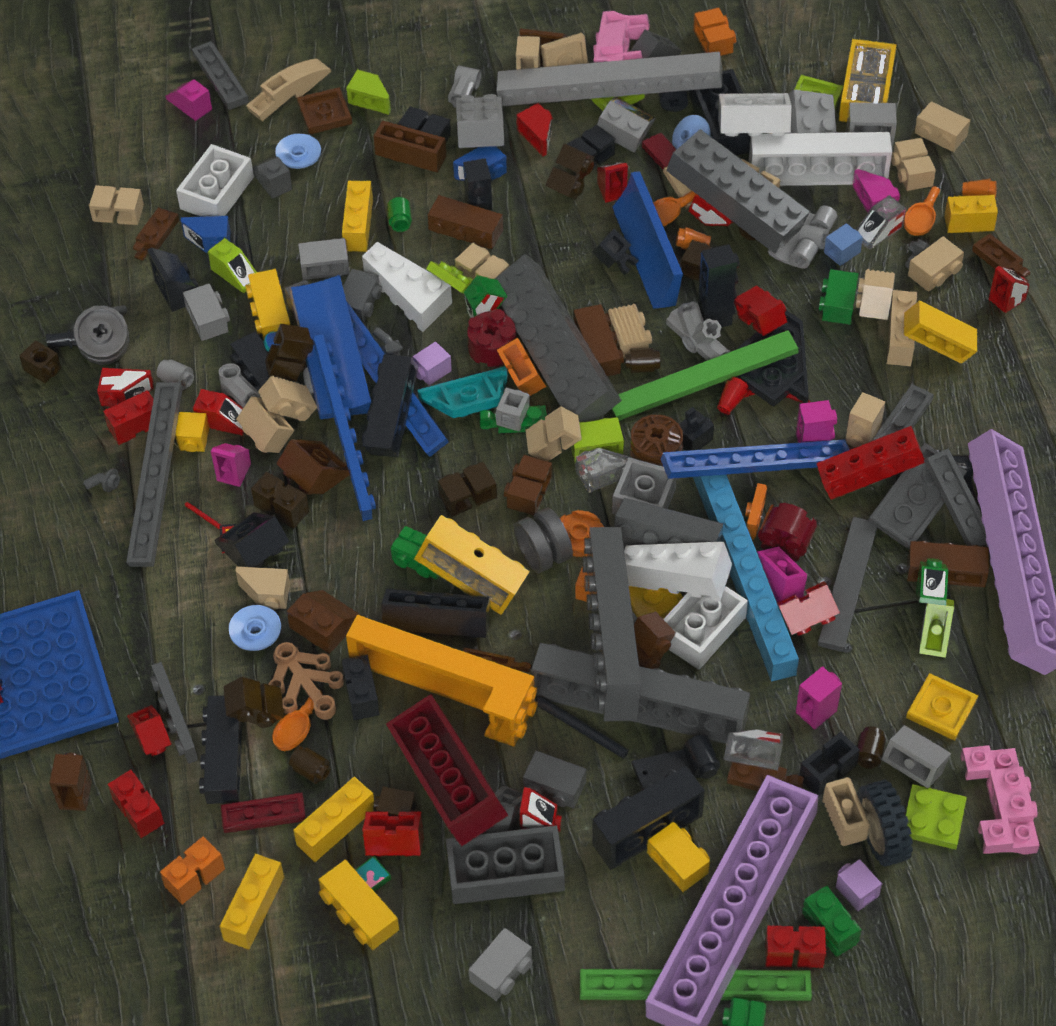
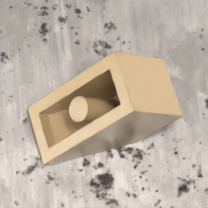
M236 567L238 585L257 605L266 606L272 610L286 609L290 588L288 569Z

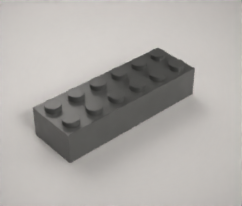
M701 129L673 152L666 170L775 254L801 230L810 212Z

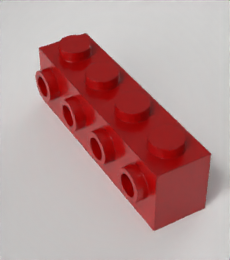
M909 426L816 464L823 486L832 500L925 463V459L912 426Z

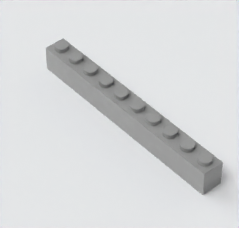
M720 52L498 71L496 91L498 97L501 96L502 106L720 88L722 87V62Z

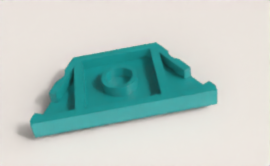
M504 366L418 389V398L453 419L465 417L468 414L483 410H490L491 408L498 407L509 376L508 369Z

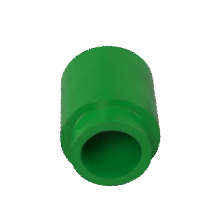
M402 197L391 199L387 203L389 225L396 232H404L409 229L412 223L410 202Z

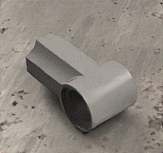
M460 65L457 67L454 84L448 95V101L454 107H457L456 99H460L465 95H471L474 89H478L481 81V70Z
M231 363L220 367L219 379L223 394L231 396L242 408L245 407L251 396L260 398L258 391L241 375L239 366Z

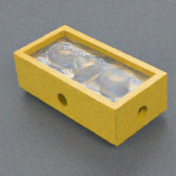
M852 39L840 105L839 121L847 122L850 102H888L896 44Z
M442 515L425 538L414 560L467 594L490 597V608L502 615L530 572L520 562L506 557L498 548L489 546L481 541L476 534L467 532L458 526L454 520Z

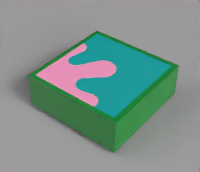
M374 856L355 869L374 892L391 880L390 873Z

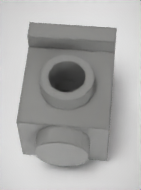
M506 388L496 409V425L520 432L521 424L529 408V394L520 390Z

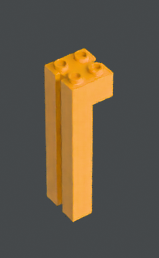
M360 615L356 616L346 635L349 658L368 654L371 671L475 707L489 714L490 723L485 732V737L515 747L518 738L522 739L527 730V719L529 716H534L538 702L535 701L537 688L534 687V676Z

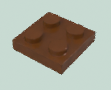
M340 87L297 97V103L309 134L352 124V117Z

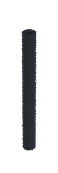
M542 696L536 699L539 708L622 759L627 756L629 752L627 748Z

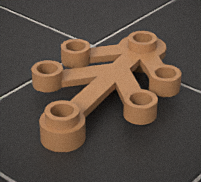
M284 642L279 644L273 654L277 668L273 679L268 684L280 686L283 695L285 692L283 680L288 668L293 673L286 697L282 699L283 712L288 714L298 710L296 699L302 686L314 702L313 706L316 716L323 720L332 718L336 712L334 699L331 696L322 695L312 681L328 683L330 688L339 689L344 685L342 673L339 671L325 672L331 667L330 657L325 653L318 655L302 653L292 643ZM299 663L314 664L317 670L304 669ZM335 678H338V679H339V680L336 681V682H333V681H332V680L335 679Z

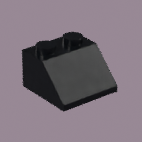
M154 248L147 249L154 281L171 311L174 312L186 307L183 292L198 287L195 278L190 279L189 277L190 271L185 262L181 263L176 254Z
M253 512L214 540L218 547L238 567L254 568L261 567L266 558L279 554L284 549L283 546L290 542L275 516Z

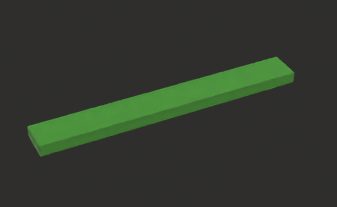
M789 330L620 393L618 395L622 401L611 410L614 416L618 417L619 421L726 381L732 377L797 354L798 347Z
M580 969V1000H647L663 969ZM736 970L721 1000L739 998L746 1000L811 1001L810 970Z

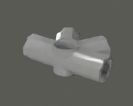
M693 301L684 303L673 310L666 319V325L682 338L684 346L691 353L698 352L708 361L730 352L716 340L721 336V325L717 320L714 321L710 318L704 321L698 303Z

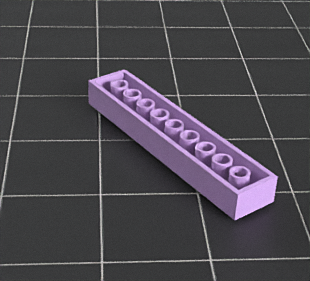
M990 429L969 442L968 448L970 453L969 459L974 472L973 480L976 483L978 492L977 500L982 512L981 520L985 527L986 543L991 557L990 564L995 576L994 584L998 591L999 608L1004 621L1003 629L1009 646L1008 653L1014 661L1046 675L1056 669V596L1024 449L1022 446Z
M769 775L766 776L646 1000V1018L664 1026L708 1025L817 814L818 795Z

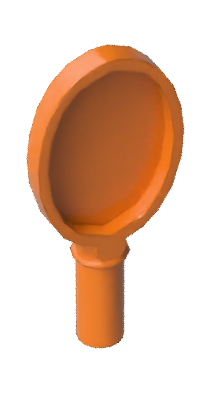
M932 187L923 202L916 203L907 210L904 217V228L909 234L921 236L929 232L933 227L936 219L933 206L940 193L938 187Z
M690 191L678 199L664 197L653 202L663 227L673 222L680 214L681 208L693 201L695 192Z
M310 697L301 706L300 710L288 713L276 725L272 740L275 747L280 751L294 749L303 742L309 733L311 726L309 715L312 714L314 709V702Z

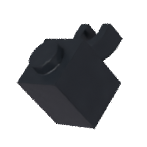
M615 229L592 251L608 268L616 262L619 270L624 275L630 271L626 267L625 262H629L632 266L638 262L634 256L628 255L625 252L631 244Z
M693 407L686 411V419L679 423L683 431L682 448L685 451L700 450L713 440L714 424L710 418L703 416Z

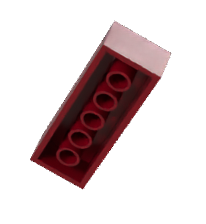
M431 694L386 723L448 829L461 847L509 816Z

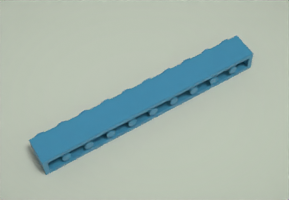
M727 475L693 477L709 520L723 524L721 542H724L732 563L729 573L737 594L748 600L746 617L771 682L796 676L799 658Z

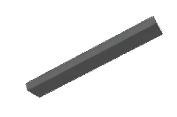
M856 517L852 519L832 591L833 599L840 613L835 615V620L823 625L818 642L819 647L844 652L877 527L868 520Z

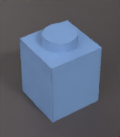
M846 223L826 237L824 253L841 266L861 252L863 236Z

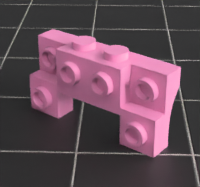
M615 11L603 12L599 33H596L597 45L593 47L594 63L643 59L641 51L628 52L630 39L638 40L644 30L649 31L650 25L647 14L629 16Z
M990 745L962 748L960 758L961 761H965L967 769L965 773L966 780L988 778L986 785L995 820L980 821L978 832L982 834L984 840L983 854L1014 852L1025 855L1037 853L1040 845L1033 822L1034 818L1037 817V805L1035 801H1031L1029 794L1031 793V782L1029 777H1025L1023 767H1019L1015 748L991 750Z

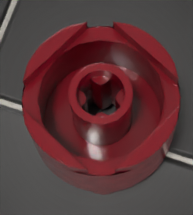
M495 309L470 318L467 335L468 351L471 358L479 364L480 362L486 363L488 367L504 365L497 349L516 339V328L513 320L505 315L503 310Z
M780 503L778 507H774V504H772L758 532V537L762 542L761 548L766 550L779 546L793 561H799L800 557L806 554L816 531L817 522L814 518H812V521L807 518L808 512L798 506Z

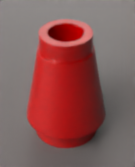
M732 377L726 381L717 409L723 414L729 415L748 394V385L737 377Z

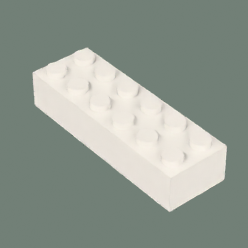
M890 132L785 133L783 136H773L771 134L751 136L749 163L759 168V174L764 170L780 179V186L852 185L854 170L857 169L888 179L892 156Z

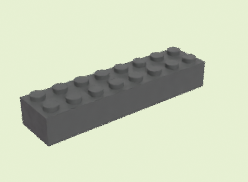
M524 254L495 278L508 296L501 306L507 316L513 320L517 333L560 406L578 415L579 422H590L600 419L622 401L538 263Z
M590 527L589 538H584V554H587V557L582 559L583 573H588L584 578L585 591L590 592V594H587L586 603L587 610L592 611L589 614V630L594 631V633H591V649L596 651V653H593V668L599 672L595 673V687L601 691L597 696L598 710H603L604 721H637L641 679L621 527Z
M540 643L531 669L532 676H534V687L537 688L535 698L542 696L551 702L603 714V710H598L597 696L601 691L595 687V673L599 672L593 668V655L581 650L573 651L561 648L556 644ZM639 666L641 689L637 721L634 722L692 736L707 735L710 740L728 744L729 737L733 733L744 732L748 716L750 692L737 687L720 686L712 681L703 682L691 679L686 675L666 673L661 669H649Z

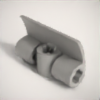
M821 206L815 215L809 212L801 230L776 254L768 250L769 255L791 266L807 268L817 251L825 248L826 237L829 235V231L838 216L836 211L829 206Z

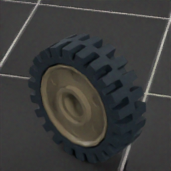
M887 780L859 787L857 795L866 818L870 823L866 840L868 845H871V852L875 854L876 860L883 866L909 860L912 856L911 852H913L911 846L913 842L910 837L911 830L907 825L909 821L905 817L904 806H901V799L899 795L896 796L895 788H892V784Z

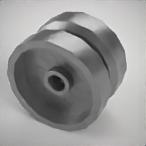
M93 306L84 310L76 320L74 338L81 354L89 362L98 365L111 364L120 360L126 353L130 343L129 331L123 316L115 309L107 306Z
M549 507L535 513L534 520L526 517L514 523V533L518 546L525 560L536 573L539 574L551 568L553 561L560 564L572 558L573 550L568 533L558 515Z

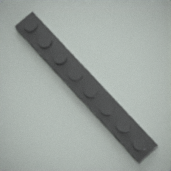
M156 382L126 562L130 567H154L183 390L180 382Z

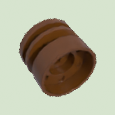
M664 415L642 417L634 424L631 430L630 458L663 467L661 462L663 452L682 451L683 431L680 425L672 418Z

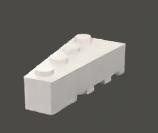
M376 242L362 256L364 272L378 275L379 285L382 286V293L385 292L390 297V301L395 306L398 305L404 311V315L413 320L422 332L452 304L451 285L384 245Z
M724 542L626 545L624 550L629 586L651 590L665 588L668 589L669 593L678 594L682 591L690 593L692 597L701 598L703 595L711 596L712 600L721 601L732 566Z

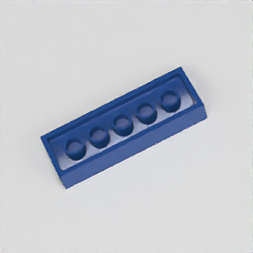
M640 171L632 172L624 192L612 208L624 238L631 244L629 247L631 255L638 260L635 265L653 309L676 306L683 273Z
M340 275L308 285L291 287L290 295L297 325L308 328L313 341V336L323 334L325 343L330 342L333 356L330 357L331 364L336 363L339 378L335 379L337 385H342L345 399L342 400L343 407L348 406L350 416L368 413L371 399ZM313 346L312 352L307 355L306 363L319 418H334Z

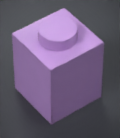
M437 342L432 343L413 356V360L419 366L416 377L419 380L422 379L429 386L452 371L451 356Z
M860 859L852 865L850 863L844 865L838 871L836 888L857 911L879 897L882 883Z

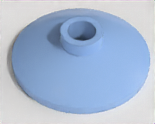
M698 115L685 117L674 130L672 145L678 149L700 129L711 137L708 122Z
M307 134L289 135L283 138L276 147V157H279L286 167L293 169L311 166L321 155L319 142Z
M251 605L242 608L235 613L229 623V635L233 643L248 651L263 650L271 646L281 633V621L277 613L271 608L262 605Z

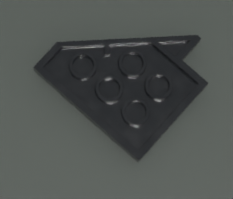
M787 310L785 312L787 323L764 336L756 332L737 348L740 349L789 330L798 347L797 354L736 376L748 385L750 391L773 407L790 393L804 403H808L809 399L803 321Z

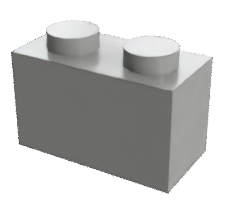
M345 238L299 243L303 280L349 275Z
M210 283L183 292L186 309L201 341L228 332L227 322L230 321L229 314L226 308H221L222 301L218 291H213Z
M904 725L890 739L882 760L929 788L943 773L951 753Z
M504 928L470 967V982L497 1001L502 994L507 995L511 991L517 976L520 973L525 974L531 967L533 962L532 947Z

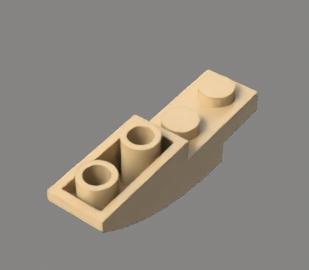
M318 59L292 65L261 84L260 87L263 92L246 106L253 115L263 121L292 96L296 98L303 96L326 77L331 70Z

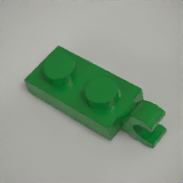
M546 405L529 406L521 424L520 432H526L528 428L538 421L545 420L547 416ZM480 411L481 429L498 428V433L519 432L496 425V414L492 411Z

